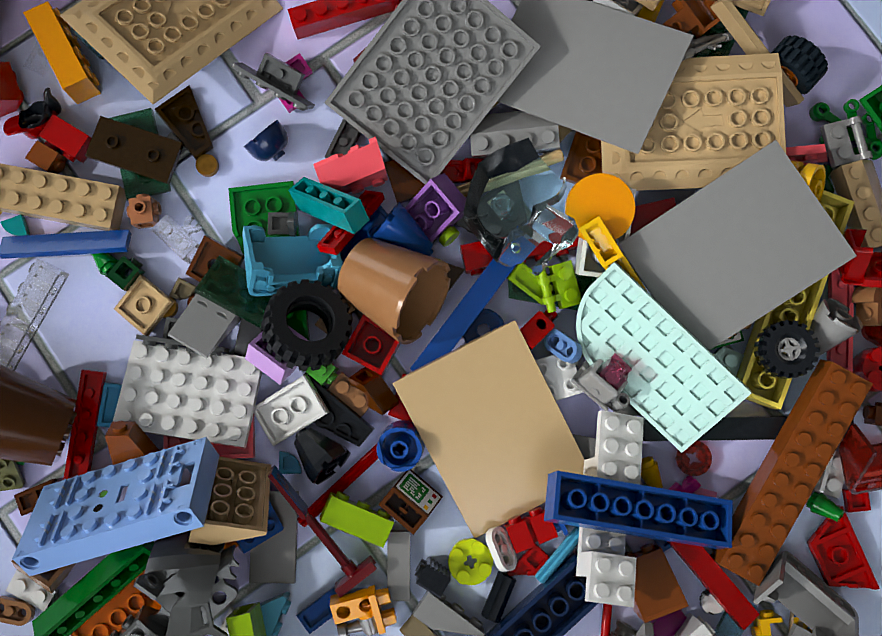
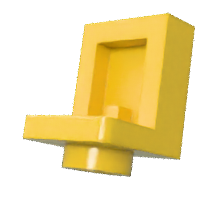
M760 610V615L753 621L751 634L752 636H771L770 623L783 622V619L773 610Z

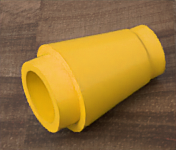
M652 456L642 458L641 477L646 485L663 488L657 461Z

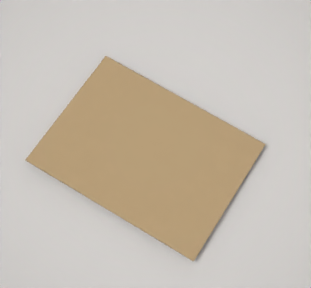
M82 0L60 14V17L152 104H155L283 10V7L277 0Z
M779 53L694 57L682 61L639 154L601 141L602 173L618 177L629 188L636 189V191L704 188L775 140H777L786 153L783 82Z
M515 320L462 345L392 383L474 539L485 534L488 529L501 526L508 522V519L522 515L545 503L548 474L555 471H563L583 475L585 459Z

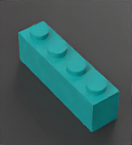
M303 177L288 190L300 211L352 234L359 231L370 220L359 198Z

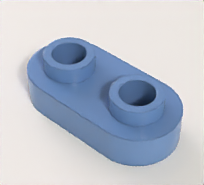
M553 329L545 336V348L562 361L573 364L581 358V344L566 333Z

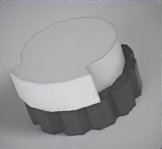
M707 589L701 593L699 598L700 606L707 614L714 615L724 611Z

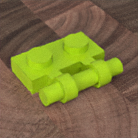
M571 260L548 266L550 272L548 276L546 268L537 269L539 277L537 282L538 285H541L544 296L542 301L543 305H546L548 313L557 311L554 303L556 301L558 302L559 309L580 304L582 299ZM550 282L553 283L555 291L554 295H552L551 287L549 284Z

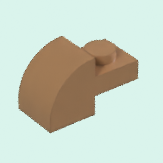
M857 285L854 289L851 303L856 304V315L862 322L863 327L882 326V288Z

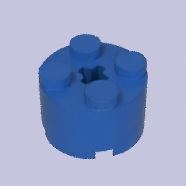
M399 420L389 424L383 431L377 443V455L383 465L388 466L393 471L404 472L412 469L419 462L425 444L413 422ZM398 443H401L402 445L405 446V448H402L401 445H397V444H398Z

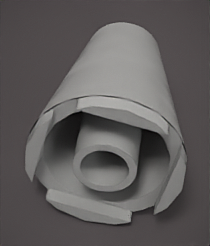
M825 298L820 303L810 326V329L814 332L811 335L812 338H818L819 343H815V348L820 347V353H815L816 357L821 356L857 334L863 328L862 322L857 315L852 317L847 313L850 309L846 305L832 298H829L827 301Z

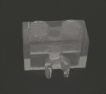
M166 214L151 231L182 260L190 264L200 245L191 234L199 232L203 226L198 222L196 226L191 227L190 224L195 219L191 215L185 218L184 225L181 226Z

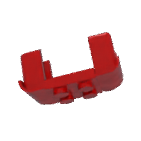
M846 229L843 236L857 256L838 268L842 282L847 285L882 288V252H873L871 247H860L866 234V229Z

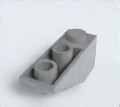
M426 591L413 610V616L430 629L473 636L485 635L484 628L482 627L483 623L474 616L469 618L465 615V610L457 603L451 604L445 600L446 595L444 593L439 598Z

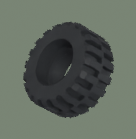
M301 279L300 284L297 281H292L288 283L287 288L286 286L280 287L277 293L273 294L270 298L261 323V330H263L262 339L263 342H268L266 349L270 354L273 352L276 354L275 359L279 363L283 360L287 362L286 367L293 369L294 366H298L299 371H306L308 367H311L312 371L319 370L322 365L326 367L333 360H336L347 345L353 330L351 326L353 317L352 314H348L350 310L348 303L342 302L344 297L339 292L337 294L334 293V288L330 285L325 287L321 285L322 282L315 280L314 283H309V279ZM298 310L315 313L323 320L326 326V337L318 341H306L297 337L287 325V315Z

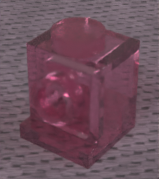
M614 353L599 367L597 374L617 390L627 380L628 373L632 368Z

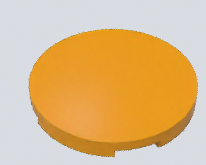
M605 173L586 176L578 181L567 195L565 201L566 219L572 231L586 241L579 228L600 216L616 240L628 230L635 214L633 194L625 182L616 176Z

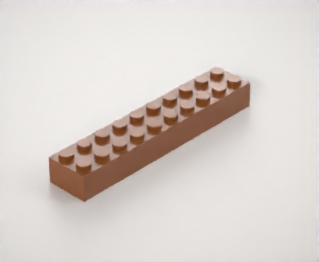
M819 360L732 516V548L714 549L710 555L720 566L760 586L873 383L832 361Z

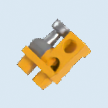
M375 585L345 594L341 598L338 594L331 595L329 606L335 625L337 624L338 635L350 636L351 633L362 631L368 636L386 633L387 626L397 623L394 608L383 611L381 608L382 605L391 603L389 589L376 590ZM357 618L359 619L355 622L347 624V621Z

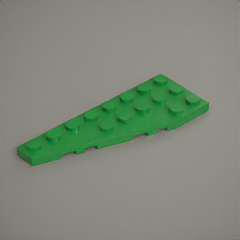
M294 181L228 188L232 231L240 245L243 256V226L257 225L265 230L266 237H280L268 235V212H296L298 220L297 206L288 191L295 185ZM298 223V227H297V235H296V236H300V233H299V223ZM262 296L266 306L272 296ZM298 310L288 314L286 318L287 325L310 341L307 311Z

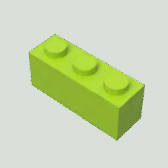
M337 491V494L331 492L321 512L320 522L383 548L395 523L390 517L391 515L382 509H378V511L370 509L371 505L364 501L358 500L357 503L349 500V495Z

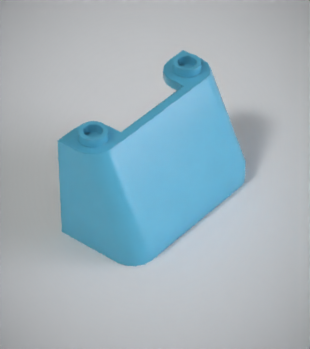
M316 224L309 230L308 236L266 237L265 230L260 226H243L242 235L249 294L252 296H272L277 293L280 287L286 286L287 288L289 282L297 281L300 284L301 279H309V283H314L317 280L322 282V286L327 287V285H330L335 289L343 265L340 253L338 255L323 253L317 247V244L333 225Z

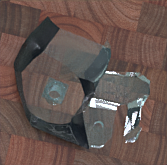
M529 138L504 146L479 162L470 183L464 207L463 221L497 263L499 262L508 267L521 264L539 243L543 241L550 242L553 247L533 266L532 274L537 276L548 267V261L560 250L571 246L579 234L575 220L552 207L565 194L567 188L565 175L562 183L539 157Z

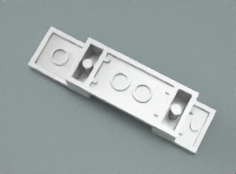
M604 410L598 411L595 457L584 460L583 475L640 485L644 418ZM579 527L576 576L587 577L585 601L634 608L637 558L625 556L626 534Z

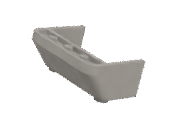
M783 551L775 559L760 586L756 585L753 599L756 605L762 600L770 603L778 600L812 630V636H859V617L856 610L788 551Z

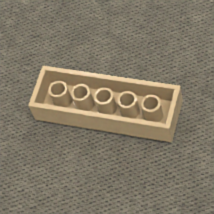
M0 163L1 212L21 214L23 216L103 231L120 230L128 194L121 186Z

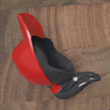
M46 88L43 93L44 101L34 102L28 109L20 111L19 115L5 121L3 125L5 135L23 133L30 139L40 138L38 135L52 114L58 116L62 110L60 103L51 94L50 88Z

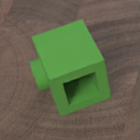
M331 363L326 367L322 365L319 370L315 371L308 367L305 372L318 383L326 386L327 383L330 385L337 378L338 374L336 372L339 368Z

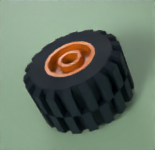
M796 35L787 36L771 52L779 53L781 68L801 95L807 94L828 71V62L825 59V55L814 43L806 38H800Z

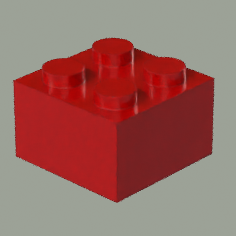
M363 314L342 354L383 376L401 343Z

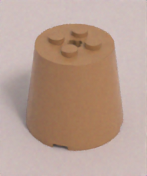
M369 237L360 241L346 257L338 277V292L345 300L401 344H410L422 336L421 330L426 324L431 326L439 314L450 286L451 279L447 277L450 267L443 260Z

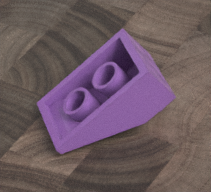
M444 173L431 178L405 208L430 241L434 243L446 229L453 226L463 217L466 198Z

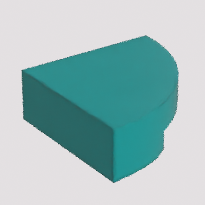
M21 214L0 222L2 227L12 235H30L25 217Z

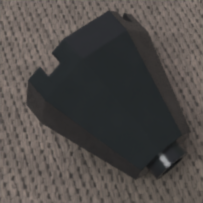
M311 427L301 429L295 436L294 445L305 473L313 484L319 485L336 473L334 469L338 465L341 468L351 454L345 446Z

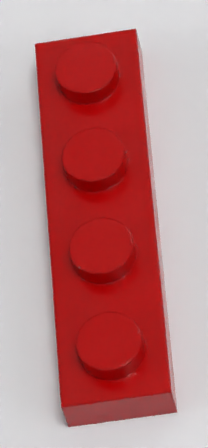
M365 190L359 197L369 218L385 200L383 192ZM333 226L317 244L320 252L338 255L355 234Z

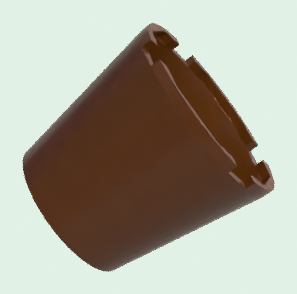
M0 364V459L52 466L56 455L61 456L65 443L62 441L66 442L71 432L72 426L70 425H73L77 412L73 411L77 400Z

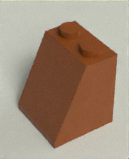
M650 543L640 547L641 550L638 552H625V556L637 558L633 610L644 623L688 607L685 596L661 547Z

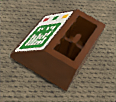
M410 469L400 477L378 505L414 535L443 496Z

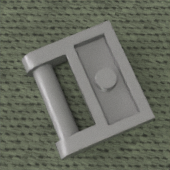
M861 116L825 124L820 127L831 168L873 158L872 152L868 150L863 134ZM848 127L852 128L859 151L857 155L853 151L847 131Z

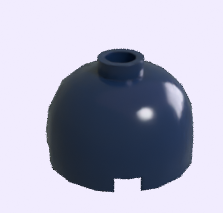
M276 120L253 140L248 142L244 148L252 157L259 161H268L272 158L277 161L285 154L283 149L288 143L287 132L281 123Z

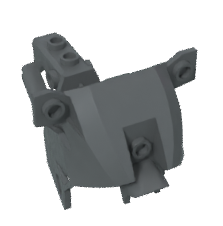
M190 531L156 540L148 558L145 573L136 579L134 587L152 600H156L161 605V608L157 610L143 605L135 616L130 614L124 620L121 626L122 629L119 632L114 630L110 636H204L207 634L228 636L227 632L214 625L213 618L232 602L238 594V589L225 581V579L236 580L237 578L230 569V566L239 567V563L233 556L236 546L233 545L223 550L225 543L208 545L188 542ZM216 576L219 577V582L215 583ZM222 591L226 594L227 598L222 602H217L213 599V594Z

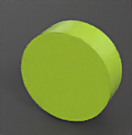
M451 226L441 234L439 242L444 247H447L459 236L460 232L455 226Z

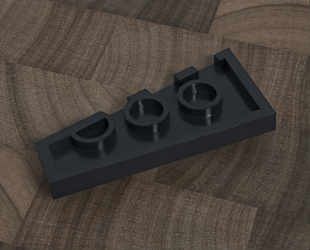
M308 374L329 410L328 414L313 423L360 447L375 428Z

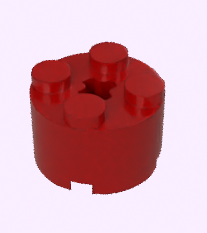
M882 347L865 349L853 358V373L873 383L869 392H882Z

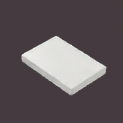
M308 374L303 375L258 403L254 409V415L273 446L329 413Z

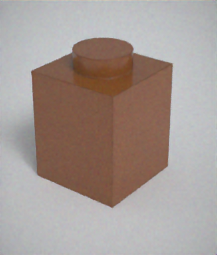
M38 140L25 157V159L43 170L59 174L64 170L65 163L68 160Z

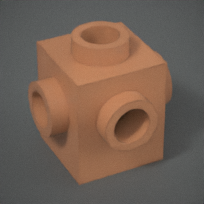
M138 194L136 198L128 199L127 215L131 219V225L138 229L160 226L159 215H161L162 210L157 200L149 194Z

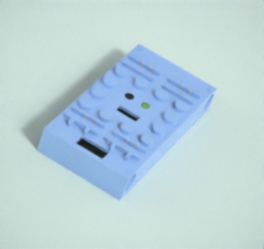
M204 437L43 486L12 559L29 576H33L204 527L220 455L208 438ZM187 468L192 474L190 484L179 487L183 470ZM128 486L124 501L119 502L123 488Z

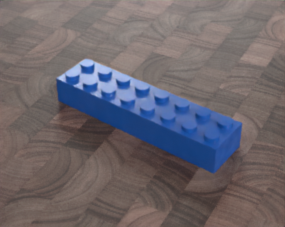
M555 471L548 474L544 521L713 549L732 548L733 501Z

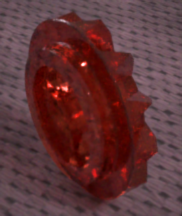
M695 441L682 453L677 449L675 457L677 467L684 474L700 476L710 468L712 455L704 443ZM696 452V458H698V460L701 461V463L692 462L690 464V458H688L686 453L694 454Z

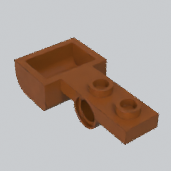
M675 0L671 5L677 13L662 25L685 33L691 31L697 39L720 22V19L710 7L718 0Z

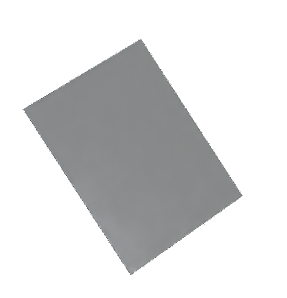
M521 0L511 21L541 47L497 102L639 154L694 35L588 0Z
M777 140L618 244L650 295L708 350L719 345L857 256Z

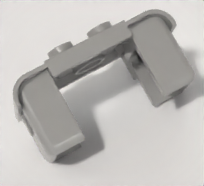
M598 359L591 366L585 360L571 379V382L605 411H608L609 408L613 411H619L630 403V398L627 394L621 392L628 381L625 379L617 386L612 387L596 372L604 360Z

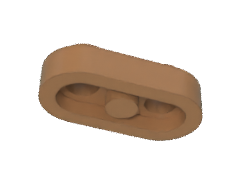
M0 596V604L4 605V611L0 609V622L22 626L34 618L35 607L21 599ZM22 609L26 610V616L22 614Z

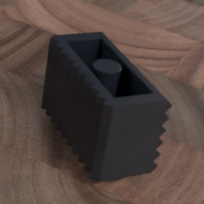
M427 557L426 560L421 559L415 569L414 575L417 576L416 584L440 598L451 580L449 568L446 569V566H442L438 561L435 562L431 557Z

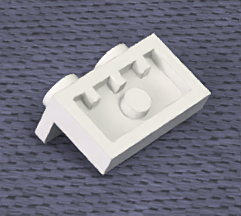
M835 451L813 491L840 499L851 456Z

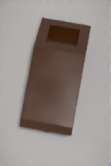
M364 367L349 377L350 385L365 393L367 406L379 414L384 415L399 404L398 399L380 374Z

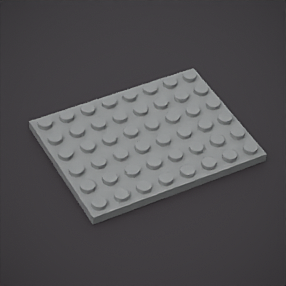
M402 0L324 103L368 139L376 136L380 149L426 185L431 178L441 173L541 46L488 0Z

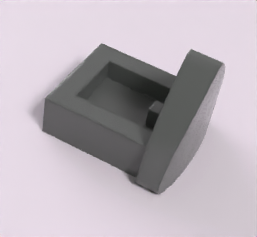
M268 212L269 236L295 237L297 235L298 220L296 212Z

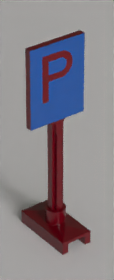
M275 465L271 467L268 478L302 520H306L309 527L341 565V570L345 575L335 583V592L341 598L377 569L375 566L376 561L371 555L357 566L351 559L349 560L318 520L308 512L306 503Z

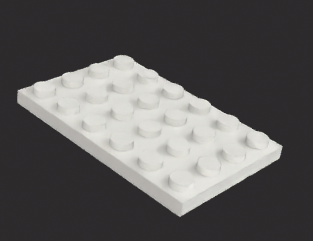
M134 340L113 422L135 421L144 433L189 440L207 437L210 443L246 448L262 371L243 356L222 353L221 356L210 355L206 359L196 352L186 351V348L178 347V350L164 348L163 344L149 346L143 345L142 341Z

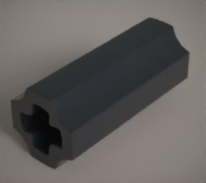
M498 571L481 616L494 623L500 622L517 581L516 578Z

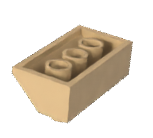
M859 160L836 168L831 172L830 176L837 195L854 201L847 222L848 229L867 230L860 247H871L873 249L882 247V187L873 161Z

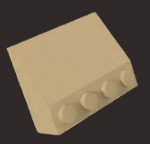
M219 457L204 527L190 530L188 542L217 545L266 535L270 495V479L268 474L271 464Z

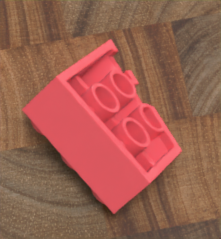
M376 136L369 139L370 144L364 147L358 144L351 147V150L346 155L339 153L314 163L313 165L320 183L346 194L350 192L352 194L360 193L365 187L371 185L373 187L383 185L388 180Z

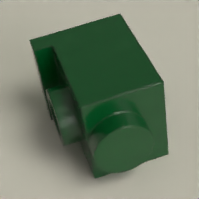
M122 256L106 277L122 290L128 291L139 275H143L145 271L141 268L143 264L136 258L132 257L129 259Z

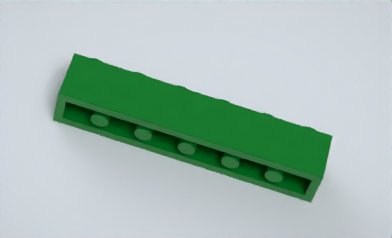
M151 541L110 553L32 621L34 636H70L146 569L148 558L155 542Z

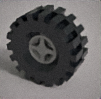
M795 320L780 321L762 329L764 332L759 333L756 337L759 341L754 344V347H758V351L754 352L755 357L759 356L760 358L757 361L758 365L764 366L762 370L765 373H771L770 376L780 377V379L806 375L808 370H812L815 367L812 363L818 362L819 357H816L815 353H820V347L815 348V343H819L818 338H812L811 336L814 334L813 330H806L807 325L804 323L798 324V321Z

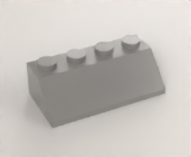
M523 111L487 114L470 135L471 155L473 158L485 159L494 151L526 138L530 139L537 153L552 152L560 149L558 124Z

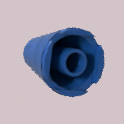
M400 202L390 211L381 225L372 234L373 238L431 256L434 252L431 249L433 243Z

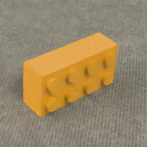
M47 1L23 12L62 89L77 104L101 94L97 87L100 85V82L96 75L91 72L89 68L91 65L88 59L80 51L81 46L77 38L72 35L70 31L72 30L71 26L60 17V10L58 8L54 9Z

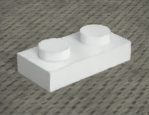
M16 570L5 591L44 612L52 605L60 589L57 588L51 594L26 575Z

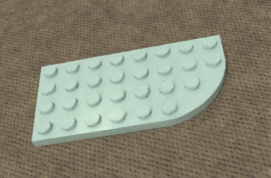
M613 262L586 290L580 302L576 318L577 338L582 346V353L586 361L591 366L598 359L604 360L596 372L612 387L617 386L626 379L628 383L621 393L627 394L630 398V404L681 453L752 394L751 390L618 263Z

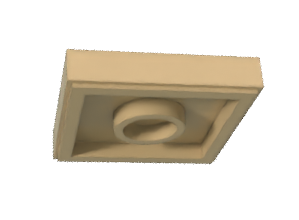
M139 275L115 306L114 310L143 335L149 336L175 301L144 275Z

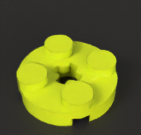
M465 538L458 541L450 551L448 567L451 575L460 584L477 585L486 580L492 572V555L488 546L474 538ZM471 555L472 559H477L474 567L464 564L467 561V556Z

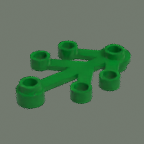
M850 99L843 106L847 119L857 116L856 111L859 109L860 104L856 99ZM823 102L815 104L809 111L810 118L816 122L822 120L828 123L842 121L832 114L829 106ZM849 104H852L854 106V109H851L849 107ZM866 113L861 117L866 131L865 140L868 150L873 155L871 160H876L882 157V141L877 139L874 121L871 118V122L867 120L869 114ZM848 127L847 131L850 141H855L852 128ZM822 136L819 138L820 144H824ZM854 147V154H859L858 148Z

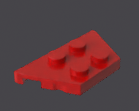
M844 512L839 522L826 517L807 541L824 582L828 586L833 587L846 586L849 588L880 589L846 512Z

